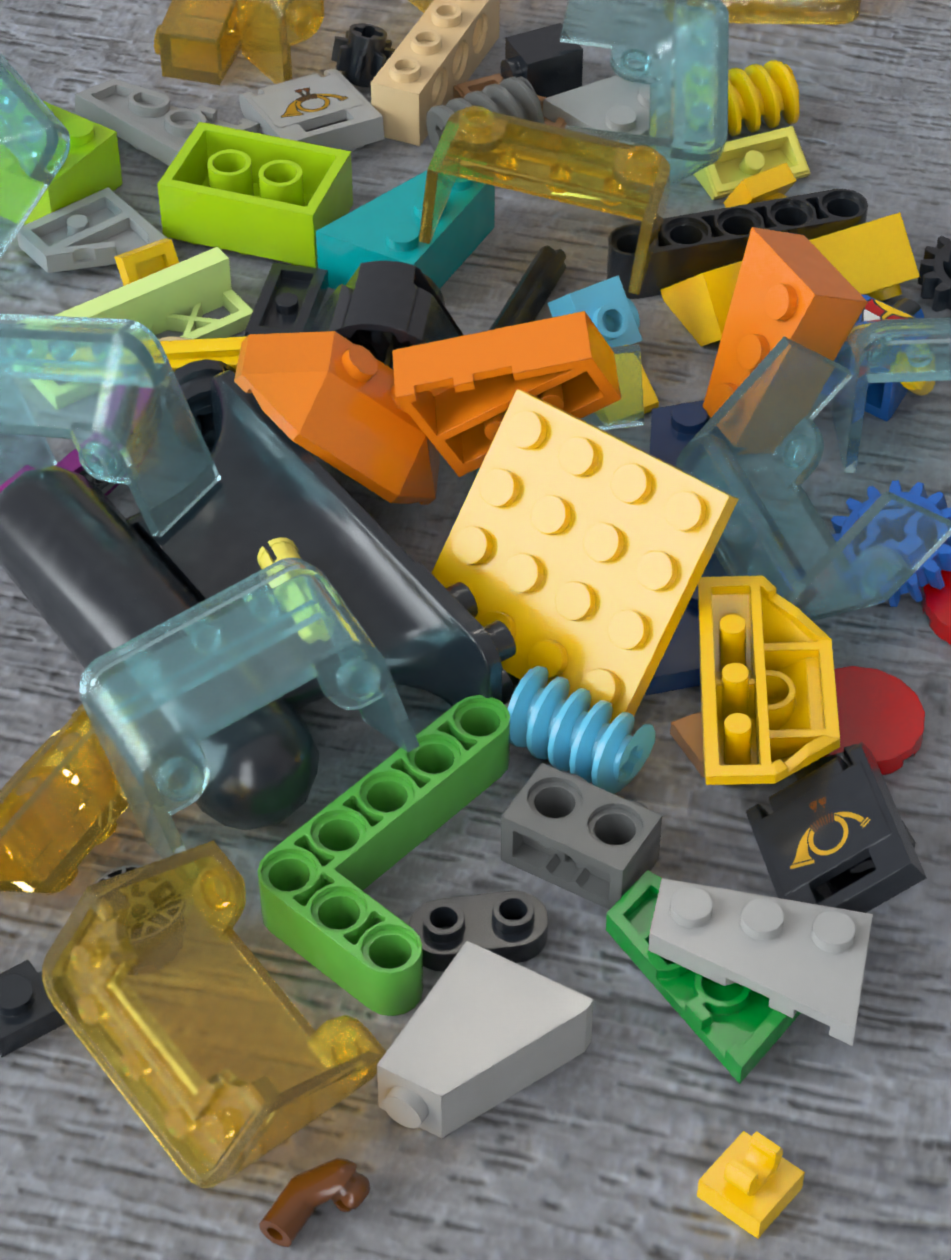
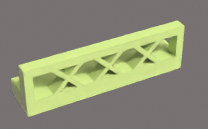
M215 247L19 330L26 374L55 407L62 411L119 386L131 377L81 379L61 387L55 380L56 377L52 363L53 352L59 348L66 346L156 342L159 339H154L155 335L167 330L184 332L180 337L192 339L228 338L246 329L253 309L232 290L229 258L218 247ZM222 306L231 313L221 319L202 317L204 314Z

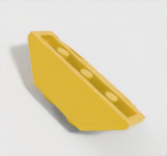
M763 575L701 577L698 583L700 686L704 778L706 785L776 784L840 748L832 639L798 607L776 593L777 588Z

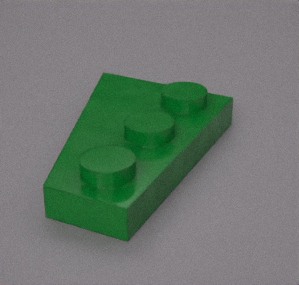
M647 870L607 912L606 931L735 1080L741 1084L801 1013L797 1011L795 1016L791 1018L768 1007L770 998L738 983L723 986L648 951L649 934L662 878Z

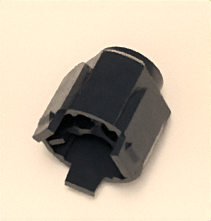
M397 261L361 263L347 284H341L334 290L318 314L311 329V332L335 331L353 344L366 348L376 359L393 369L392 350L464 336L446 309L444 297L433 280L425 275L420 268Z

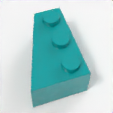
M446 159L317 230L318 269L328 270V287L335 290L341 284L346 285L361 263L397 261L420 268L440 289L495 227V175L473 168L465 163Z

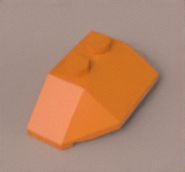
M335 331L249 334L242 341L234 382L245 393H253L263 412L293 442L390 503L413 504L419 502L421 505H429L436 499L440 454L396 399L393 369L376 359L363 346L353 344Z

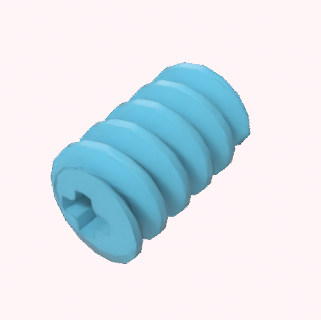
M536 666L528 670L516 687L508 706L510 714V743L517 747H527L532 756L539 759H548L554 768L566 772L570 770L571 774L578 775L588 783L592 782V785L615 794L621 791L633 780L650 755L655 743L653 725L644 724L636 731L634 736H631L635 722L633 714L622 712L609 724L613 712L612 704L609 701L600 700L588 712L591 703L590 691L579 688L568 698L570 689L568 679L557 676L547 685L549 673L546 667Z

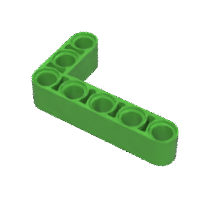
M482 695L470 696L459 701L267 853L260 861L257 873L261 915L266 928L368 1009L380 1015L396 1016L405 1014L414 1009L420 1002L423 994L422 943L420 936L413 928L363 890L507 771L510 761V714L508 708L500 700L493 697L485 698Z

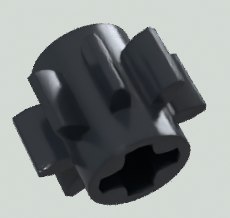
M358 23L350 26L349 31H346L345 38L335 36L331 60L337 62L336 70L342 71V75L352 85L371 87V81L391 57L395 49L391 48L392 41L386 40L387 32L375 25Z

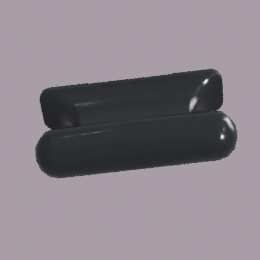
M226 370L215 375L211 380L210 389L216 438L213 450L203 466L186 484L151 507L125 518L97 485L76 472L56 465L25 471L0 492V566L199 808L224 826L251 830L280 824L307 801L317 775L319 751L307 723L295 709L335 693L357 687L380 684L404 685L425 690L444 699L451 706L467 697L482 695L485 698L493 697L505 705L510 702L515 689L509 675L502 668L501 662L515 655L516 645L511 632L501 621L496 620L483 627L475 619L478 614V607L470 589L462 582H457L445 588L421 562H415L303 447L293 442L263 412L253 393H245L234 382L236 373L232 370ZM279 537L293 540L307 570L316 573L323 583L322 597L336 621L335 626L331 630L333 638L329 642L324 644L318 641L311 646L303 643L288 615L279 611L272 601L273 587L257 560L258 552L262 546L268 550L274 562L277 560L268 541Z

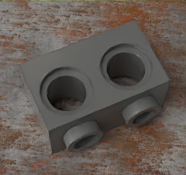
M541 763L501 816V860L610 910L647 870H652L659 860L662 815L649 810L637 801L626 800L594 786L578 775L565 773Z

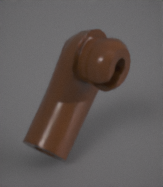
M342 1158L333 1159L295 1175L261 1220L259 1228L265 1237L273 1243L282 1247H289L315 1209L330 1199L342 1212H350L352 1209H356L370 1192L369 1180L363 1174L356 1171L357 1163Z

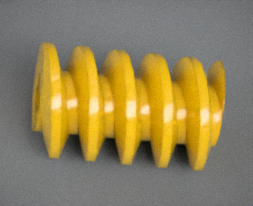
M771 60L765 63L764 66L752 64L746 67L744 71L739 68H732L726 71L725 75L720 72H712L706 78L698 75L693 76L687 80L684 86L685 115L690 131L695 137L700 136L702 128L705 127L710 139L713 141L720 139L722 123H724L732 137L737 136L741 132L742 119L751 133L757 132L761 125V115L770 129L779 126L780 112L789 125L795 124L799 119V89L796 79L789 65L777 60Z

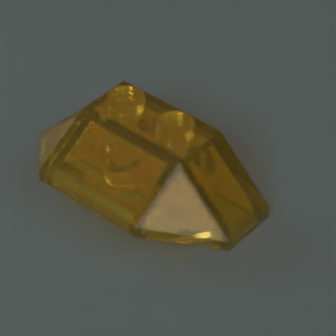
M128 694L86 699L72 713L71 719L63 728L54 732L0 790V895H52L60 892L77 877L79 872L77 867L88 853L115 832L118 825L116 820L134 800L135 703Z

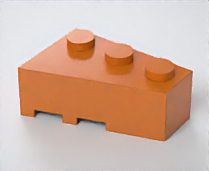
M755 227L751 228L703 403V408L732 443L785 447L867 304L866 299L804 235Z
M585 311L392 350L396 399L458 477L481 467L517 389L528 392L580 419L621 400L614 352Z

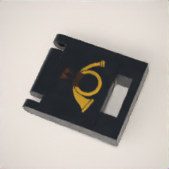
M862 742L849 749L854 765L848 768L847 763L837 756L771 795L769 802L773 813L770 815L760 804H756L746 810L749 823L778 898L867 913L927 878L876 759ZM871 856L876 870L826 899L815 889Z

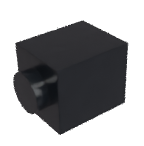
M561 23L505 37V59L501 61L500 65L501 76L504 79L508 77H523L530 82L538 96L546 98L581 87L583 48Z

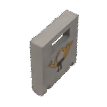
M336 68L325 70L324 77L314 73L260 88L257 96L251 91L239 95L243 116L248 120L260 123V134L341 150L353 148L357 150L364 148L366 144L385 139L383 116ZM347 119V121L305 132L309 129H313L316 127Z

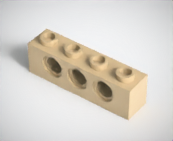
M434 0L371 81V105L383 116L385 138L417 146L423 143L428 136L426 125L427 112L431 107L446 105L449 100L453 99V86L468 81L498 40L500 0Z

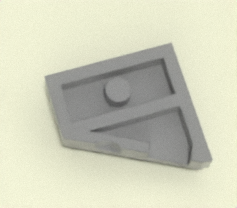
M108 187L16 229L19 247L47 273L116 264L114 256L164 238L167 239V237Z

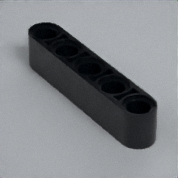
M832 189L623 225L614 229L608 237L606 280L619 275L626 297L629 299L661 295V289L701 273L743 261L752 227L800 234L811 240L866 223L868 212L867 199L854 190Z

